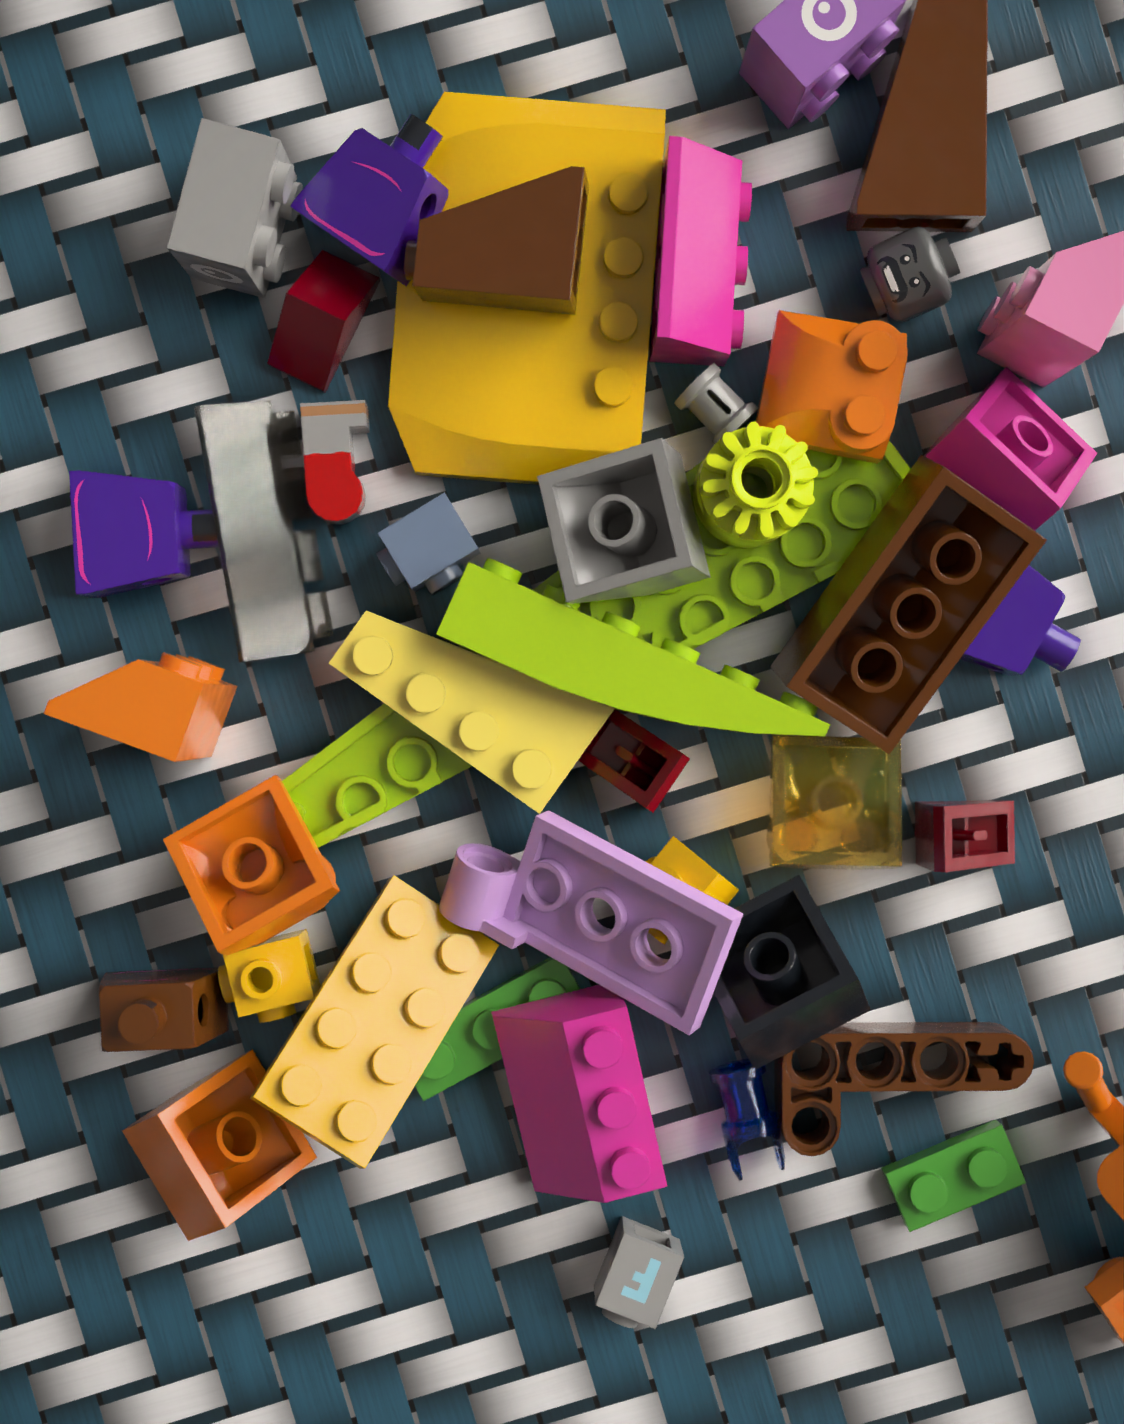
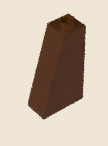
M988 0L913 1L848 212L847 231L904 232L919 226L928 232H972L986 217Z

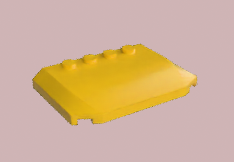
M444 92L425 123L440 133L443 138L423 167L449 190L448 199L442 212L570 166L585 167L589 183V194L575 315L422 301L412 286L413 280L409 282L407 287L399 281L397 282L388 407L416 475L539 485L537 477L539 475L641 444L666 109Z

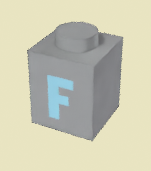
M621 1216L594 1284L595 1305L603 1308L602 1314L606 1318L627 1328H636L638 1323L656 1329L684 1259L680 1239Z

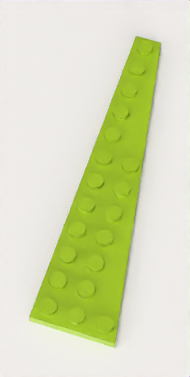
M890 441L888 442L883 460L877 464L807 449L805 453L811 466L818 469V475L814 478L813 496L815 501L798 524L780 538L769 544L753 548H742L726 544L714 537L704 527L694 507L710 578L651 595L583 602L577 611L599 621H602L606 611L630 620L641 626L637 638L661 648L664 639L668 638L695 649L835 575L911 468ZM703 461L686 473L692 502L694 479ZM752 473L741 475L742 485L749 495L755 498H767V486L761 477ZM559 570L533 589V591L542 594L546 584L563 590ZM384 703L282 782L319 848L472 767V765Z

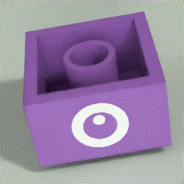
M784 0L753 27L739 74L788 130L803 116L810 122H813L837 100L839 94L836 89L851 74L859 81L885 58L887 52L884 47L899 32L895 22L906 0Z

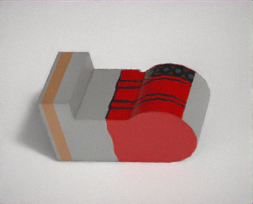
M366 401L300 403L306 495L309 506L316 515L330 524L342 525L350 523L360 516L366 501L364 486L355 475L353 434L370 433L369 410Z

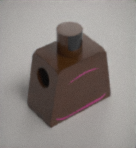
M218 967L106 972L100 982L101 1047L104 1052L195 1048L229 1030L228 1004L225 1002L220 989ZM200 997L203 1003L202 1018H198V1003Z

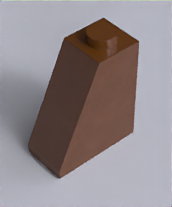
M570 166L419 220L417 240H409L406 246L404 260L406 280H413L412 286L422 301L575 315L589 194V183L585 167Z

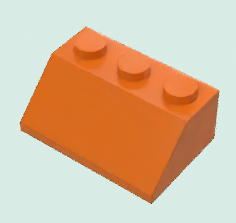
M163 652L159 662L138 659L49 700L44 714L173 762L212 757L238 686L221 680L225 671L222 667L191 656L187 658L178 654L174 656Z

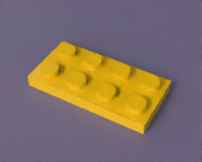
M395 875L388 879L250 1096V1099L359 1169H365L499 947V944L479 931L465 929L450 922L441 914L437 903Z

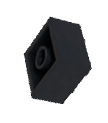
M800 875L734 908L743 913V916L715 987L714 994L755 1070L871 1010L857 975Z

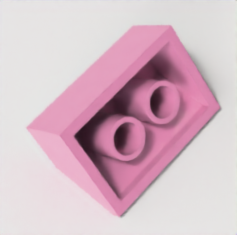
M1124 231L1056 252L1038 269L1029 266L1019 282H1011L1001 298L996 296L985 312L978 331L986 336L977 354L1004 368L1007 367L1011 372L1042 388L1097 354L1124 304Z

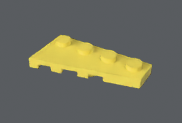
M369 611L364 612L329 661L331 666L539 814L615 709L553 688L501 663Z

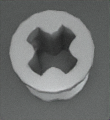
M715 363L702 372L674 402L680 410L688 408L714 434L712 440L714 444L721 439L724 433L740 429L758 411V407L753 402L745 404L719 377L721 369Z

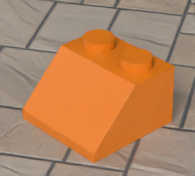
M253 1049L169 1098L122 1130L188 1241L228 1227L317 1158L302 1131L250 1099V1096L266 1073Z

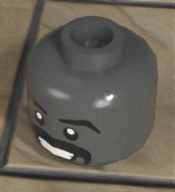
M919 226L910 228L872 246L867 253L868 266L859 269L878 316L888 313L894 321L899 323L907 322L948 303L952 297V287L949 278L960 274L959 266L947 238L945 237L934 242L930 233Z

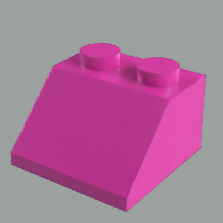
M1006 367L945 430L924 456L953 472L1035 531L1061 509L1097 455V452Z

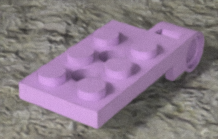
M549 810L536 815L521 861L499 849L483 844L470 843L459 846L439 905L441 914L455 925L473 931H480L510 949L527 943L687 1035L692 1034L701 1027L743 913ZM595 898L605 900L612 907L615 914L613 929L602 926L596 920L593 912ZM650 928L662 931L669 939L671 944L670 959H662L650 949L647 941V934Z

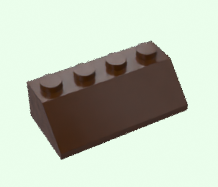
M920 455L770 667L787 688L890 755L1047 539L944 466Z

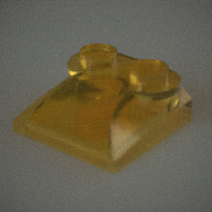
M773 735L771 737L770 823L766 833L769 848V866L845 870L897 869L902 867L901 740L889 755L863 737Z

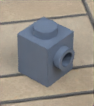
M445 492L378 532L386 548L377 552L376 555L395 586L407 581L415 593L427 587L431 595L444 590L461 579L463 572L459 566L481 554Z

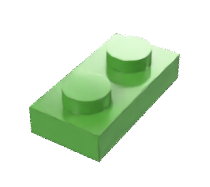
M996 1119L881 1168L909 1232L1026 1183L1005 1130Z

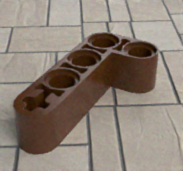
M992 1022L845 1023L810 1041L821 1045L822 1049L821 1060L814 1068L806 1071L793 1068L791 1060L795 1050L774 1060L776 1123L783 1137L793 1150L801 1155L811 1157L822 1155L830 1150L839 1138L841 1128V1092L1007 1091L1017 1089L1032 1074L1034 1065L1033 1053L1025 1040L1003 1025ZM872 1042L883 1043L885 1053L880 1065L867 1071L858 1069L856 1057L861 1047ZM935 1042L946 1043L947 1056L943 1064L933 1070L922 1069L920 1058L925 1047ZM999 1044H1001L1008 1050V1055L997 1058L996 1068H994L981 1057L968 1056L966 1047L976 1055H995L998 1052ZM807 1107L819 1108L822 1111V1119L815 1130L805 1134L792 1130V1120L798 1111Z

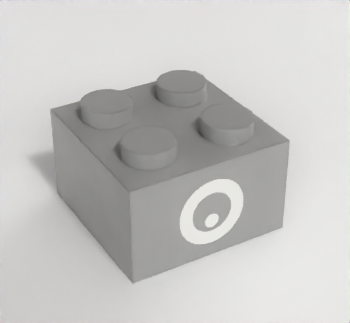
M201 118L167 249L192 279L262 298L266 296L269 281L275 283L279 281L286 258V245L280 244L286 220L294 221L298 212L291 208L290 205L303 190L302 183L296 182L297 175L294 171V165L291 164L280 139Z

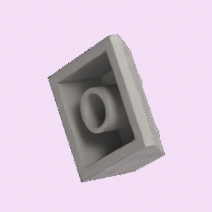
M663 438L537 476L567 603L574 604L651 595L710 578L681 454Z

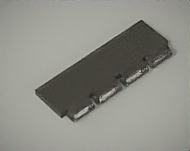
M271 401L199 405L194 410L239 663L315 651L313 640L334 636L327 592L306 595L304 593L303 584L324 580L316 530L295 532L293 530L292 522L313 518L312 508L309 506L306 495L305 468H282L281 460L302 456L295 411H277L273 413Z

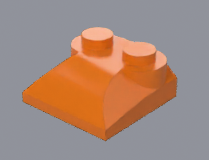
M779 310L776 316L756 423L759 426L773 429L778 425L785 426L786 434L797 443L805 442L808 445V450L875 464L883 460L895 424L908 356L907 334L901 333L891 324L879 320L858 324Z
M277 775L272 776L163 839L217 952L226 956L267 941L321 910L340 891L331 863L320 853L293 800Z

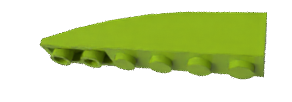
M491 558L486 559L483 568L468 562L436 635L501 663L553 688L625 712L678 724L754 734L826 736L831 725L815 718L819 708L799 696L783 691L779 701L755 691L760 681L756 677L725 664L721 673L717 674L696 664L701 653L668 638L664 639L661 648L637 638L641 626L608 611L605 612L602 621H599L577 611L581 603H567L564 591L546 584L543 593L539 594L519 585L518 583L522 576L521 572Z

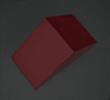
M322 250L286 292L267 364L326 393L378 287L380 278Z
M616 709L613 710L578 759L583 765L652 813H654L690 760L686 755Z
M916 801V864L934 872H952L1014 864V801Z

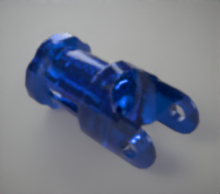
M749 1059L725 1063L709 1071L711 1083L717 1084L720 1089L726 1120L721 1123L728 1159L739 1181L743 1180L737 1150L742 1143L757 1137H771L780 1170L785 1169L784 1145L777 1114L769 1110L761 1076L766 1072V1065L755 1070Z

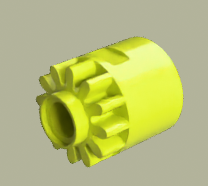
M750 422L747 427L724 433L701 463L694 479V507L704 527L720 541L742 548H753L769 544L795 527L815 501L813 496L814 478L818 475V469L811 466L805 453L808 445L805 442L797 443L786 434L785 426L778 425L773 429L759 426L756 422ZM752 473L761 477L767 486V498L761 499L749 495L742 485L741 475Z

